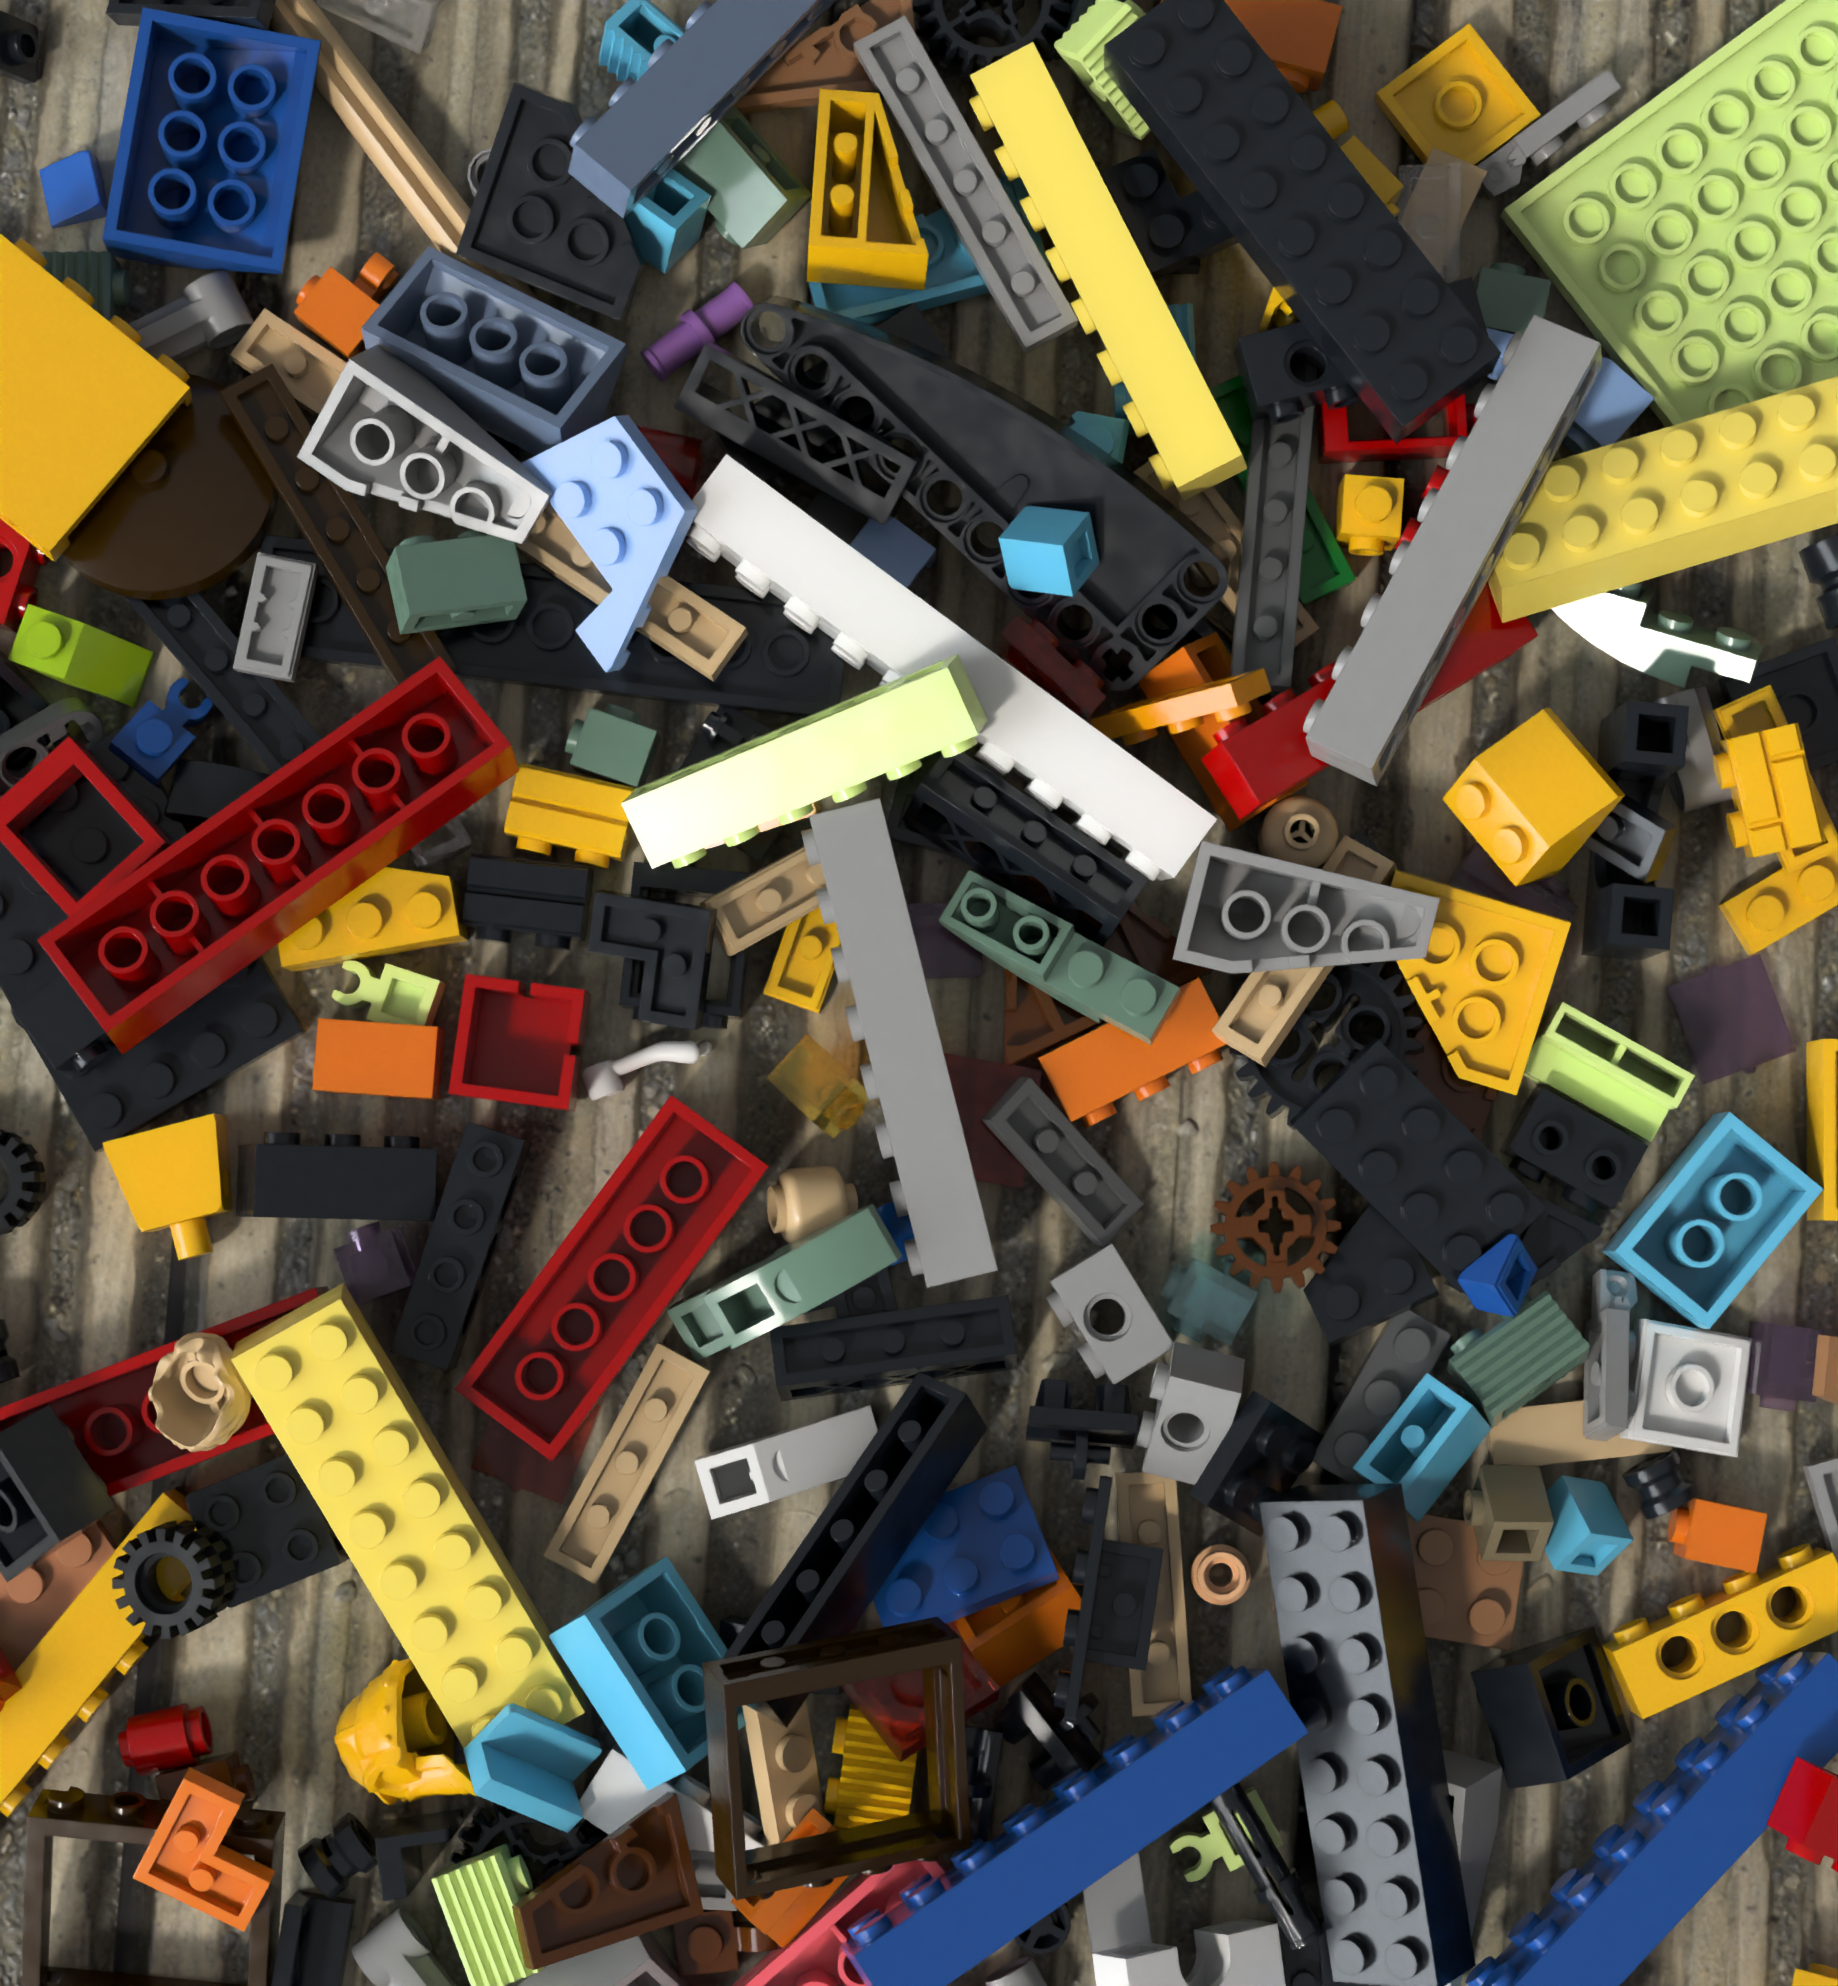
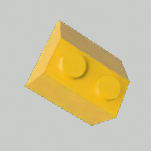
M1545 708L1474 758L1442 800L1515 887L1558 875L1625 794L1552 709Z

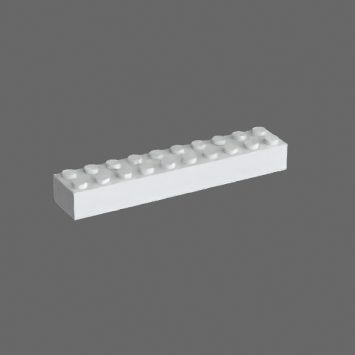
M725 455L693 498L692 502L698 508V511L686 534L689 537L686 542L714 563L721 555L736 566L735 572L737 574L735 579L757 596L764 598L769 591L786 603L783 614L804 631L812 634L816 627H818L833 638L834 645L831 647V650L858 670L861 669L864 663L871 666L883 675L882 681L879 683L880 686L958 654L988 719L980 733L975 736L977 740L976 745L980 747L975 757L1003 777L1011 770L1028 783L1023 792L1029 798L1050 812L1054 808L1061 807L1075 818L1071 825L1073 828L1100 846L1101 844L1106 845L1108 842L1123 853L1120 860L1148 879L1163 881L1175 878L1216 822L1217 818L729 455Z

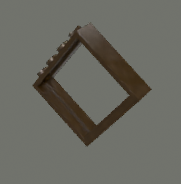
M932 1617L702 1663L716 1876L736 1900L757 1895L764 1900L773 1896L775 1891L797 1886L823 1887L832 1883L834 1878L855 1873L881 1874L889 1871L892 1865L914 1860L938 1861V1855L971 1848L961 1637L940 1618ZM923 1669L930 1810L745 1851L737 1707Z
M70 1786L68 1791L43 1789L27 1816L21 1986H271L279 1942L286 1812L253 1809V1803L241 1804L220 1843L240 1854L254 1855V1861L275 1870L273 1878L251 1918L248 1985L49 1966L53 1836L149 1845L171 1801L146 1799L142 1794L136 1792H119L113 1795L85 1793L82 1789Z

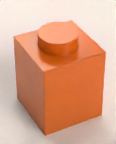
M1694 1497L1671 1512L1667 1537L1669 1542H1674L1672 1553L1689 1560L1756 1573L1768 1514L1751 1508Z

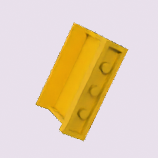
M0 234V519L52 561L56 562L70 545L67 537L176 409L182 403L188 407L193 401L191 389L186 384L190 376L165 354H161L156 360L138 345L143 340L142 337L120 317L114 315L108 321L91 307L95 299L76 281L66 277L61 283L44 269L48 263L47 260L29 243L19 238L13 244Z

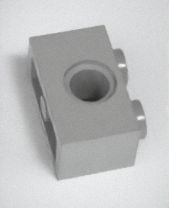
M1108 1243L1105 1247L1100 1248L1048 1280L1055 1292L1045 1298L1064 1328L1072 1323H1075L1086 1341L1077 1350L1095 1379L1106 1374L1114 1385L1173 1348L1174 1343L1112 1243ZM1103 1299L1116 1301L1123 1312V1320L1119 1328L1108 1334L1095 1331L1089 1318L1094 1304Z
M1174 1341L1168 1364L1157 1362L1149 1391V1398L1157 1399L1154 1412L1143 1410L1138 1425L1135 1445L1145 1448L1142 1472L1193 1485L1197 1483L1232 1426L1242 1394L1245 1359Z

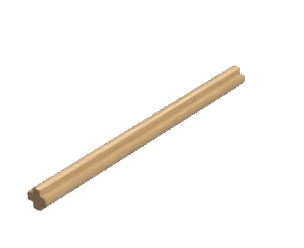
M276 0L269 25L278 33L321 40L315 86L437 249L538 300L525 282L456 254L471 209L315 1Z

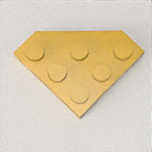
M1395 869L1390 884L1391 887L1440 898L1426 958L1399 960L1396 962L1443 1047L1454 1071L1460 1079L1517 1095L1571 922Z

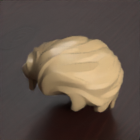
M194 1332L181 1337L175 1343L174 1351L159 1360L153 1385L148 1391L149 1400L153 1402L157 1412L156 1428L165 1438L170 1439L174 1445H177L182 1450L188 1449L190 1452L208 1451L218 1445L225 1444L241 1428L249 1413L252 1394L231 1361L233 1350L223 1337L216 1334Z

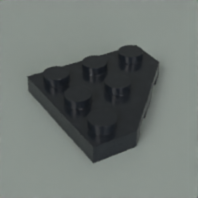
M516 82L510 93L456 254L616 320H625L644 269L645 261L626 218L623 219L568 173L573 152L570 140L583 123L576 105L523 83Z

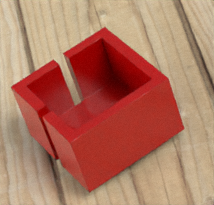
M465 974L448 1093L461 1097L575 1112L582 1058L571 1055L572 1046L584 1047L591 993L584 989L531 982L530 995L535 997L531 998L525 997L527 985L520 981Z

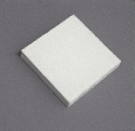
M1635 1319L1633 1332L1636 1337V1352L1633 1362L1629 1366V1389H1632L1635 1394V1412L1631 1423L1628 1425V1429L1621 1432L1619 1438L1726 1457H1738L1753 1338L1649 1319Z

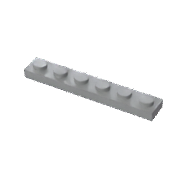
M906 16L854 42V53L875 90L879 93L884 106L1024 353L1027 354L1077 327L1078 319Z

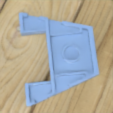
M629 415L613 416L521 463L553 492L549 500L550 504L612 587V592L575 630L605 672L620 670L625 665L631 653L626 648L635 629L643 627L651 611L648 601L660 577L667 576L698 511V508Z

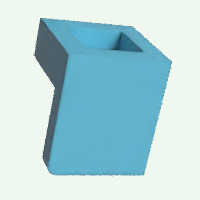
M1026 506L999 537L1008 584L1012 589L1073 597L1100 564L1090 512Z
M1562 1475L1546 1491L1554 1524L1545 1547V1552L1554 1570L1598 1576L1634 1540L1612 1495L1603 1482Z

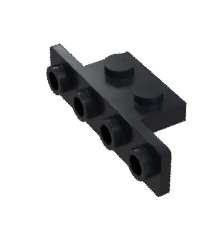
M1100 1475L1099 1488H1086L1081 1523L1093 1525L1090 1548H1077L1072 1584L1084 1586L1080 1610L1068 1608L1063 1645L1074 1647L1071 1671L1059 1670L1054 1707L1065 1708L1064 1721L1076 1723L1086 1661L1146 1671L1164 1549L1104 1539L1113 1477Z

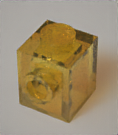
M808 1034L801 1039L766 1077L832 1139L842 1130L852 1127L861 1118L865 1105L869 1102L865 1087Z

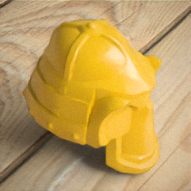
M411 1659L393 1660L392 1664L383 1670L381 1675L370 1681L362 1693L346 1706L339 1717L334 1742L350 1777L365 1787L369 1793L376 1794L387 1805H393L399 1799L402 1802L407 1800L412 1802L437 1795L472 1794L477 1796L474 1793L467 1764H455L454 1731Z

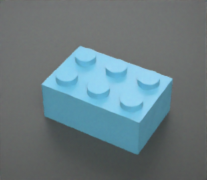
M1730 1111L1715 1113L1607 1243L1602 1252L1626 1272L1634 1275L1638 1282L1695 1328L1710 1329L1824 1189Z
M666 1556L628 1578L548 1635L647 1790L686 1772L708 1755L702 1663L720 1660L728 1651ZM742 1706L737 1707L738 1731L746 1725Z

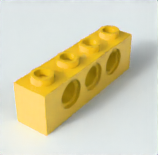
M1809 1543L1793 1547L1779 1554L1776 1557L1779 1565L1760 1574H1757V1572L1740 1571L1722 1581L1724 1590L1705 1599L1702 1598L1701 1593L1685 1596L1669 1604L1667 1609L1670 1614L1649 1624L1646 1618H1639L1613 1630L1612 1633L1615 1639L1601 1646L1631 1712L1645 1719L1837 1632L1838 1563L1833 1552L1819 1547L1812 1550ZM1790 1586L1796 1598L1794 1609L1787 1616L1776 1618L1771 1609L1772 1597L1780 1588ZM1736 1611L1741 1619L1740 1633L1732 1641L1721 1642L1716 1634L1717 1622L1725 1613ZM1682 1636L1687 1644L1685 1659L1677 1666L1666 1667L1661 1659V1650L1664 1643L1672 1637Z

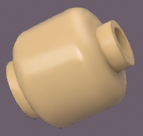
M1299 795L1286 797L1274 804L1262 819L1257 837L1259 850L1263 856L1318 869L1327 862L1336 849L1339 835L1336 819L1329 808L1315 798ZM1294 823H1299L1298 830L1290 833L1291 826ZM1305 827L1309 831L1311 837L1306 832H1304ZM1299 837L1305 843H1298L1294 839Z
M831 1165L786 1169L779 1175L776 1185L769 1186L767 1190V1213L770 1227L774 1233H781L784 1240L788 1243H792L858 1211V1197L854 1184H845L839 1170Z

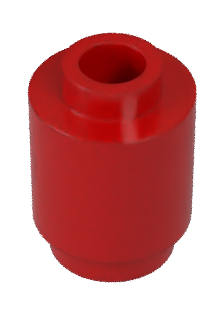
M187 1703L131 1716L127 1719L126 1730L119 1732L118 1736L120 1754L124 1765L127 1768L134 1766L136 1772L141 1777L199 1763L200 1756L212 1753L214 1746L212 1728L205 1708L202 1705L190 1708Z

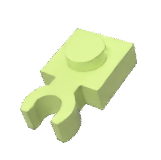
M346 960L343 962L342 968L353 974H358L360 985L351 994L334 990L331 997L335 1001L349 1008H361L370 1003L371 1006L366 1020L370 1022L432 1026L446 987L444 982L385 963L382 975L378 979L369 967L358 961Z
M1253 1786L1245 1790L1246 1795L1263 1821L1276 1847L1283 1845L1284 1843L1255 1787ZM1213 1808L1201 1814L1208 1828L1207 1831L1202 1834L1182 1832L1174 1836L1168 1843L1172 1853L1179 1852L1185 1847H1194L1200 1852L1198 1863L1183 1871L1187 1882H1194L1204 1878L1211 1870L1213 1861L1220 1857H1223L1230 1872L1244 1865ZM1233 1810L1240 1824L1242 1825L1244 1831L1246 1832L1248 1838L1250 1839L1252 1845L1254 1846L1255 1850L1259 1852V1849L1257 1848L1255 1842L1253 1841L1236 1810Z

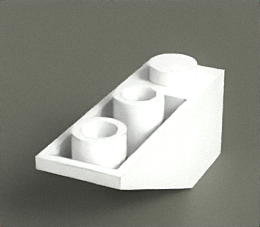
M871 1405L698 1456L694 1462L711 1520L847 1477L878 1432Z
M616 1742L579 1800L583 1818L610 1835L667 1792L676 1793L689 1850L714 1852L711 1800H709L711 1797L710 1789L692 1776L682 1773L679 1779L674 1777L647 1790ZM743 1810L745 1851L766 1846L764 1835L760 1833L763 1828L762 1823L753 1815Z

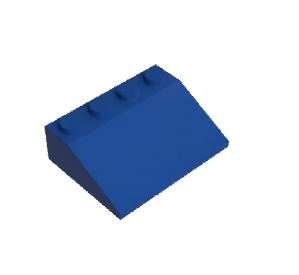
M143 7L102 237L107 251L117 258L167 267L282 274L319 62L321 40Z

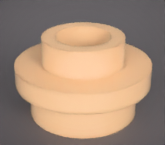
M1214 1544L1204 1548L1197 1554L1191 1565L1190 1577L1193 1588L1202 1599L1215 1605H1227L1237 1601L1245 1594L1250 1584L1251 1570L1247 1559L1239 1550L1226 1544ZM1217 1563H1225L1231 1569L1230 1579L1222 1585H1216L1209 1579V1571Z

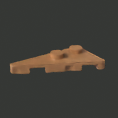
M869 0L860 7L858 4L854 5L842 13L839 20L833 25L819 28L792 46L783 55V58L778 60L733 107H736L743 115L819 105L820 89L877 93L854 53L853 43L903 16H906L916 33L912 0Z

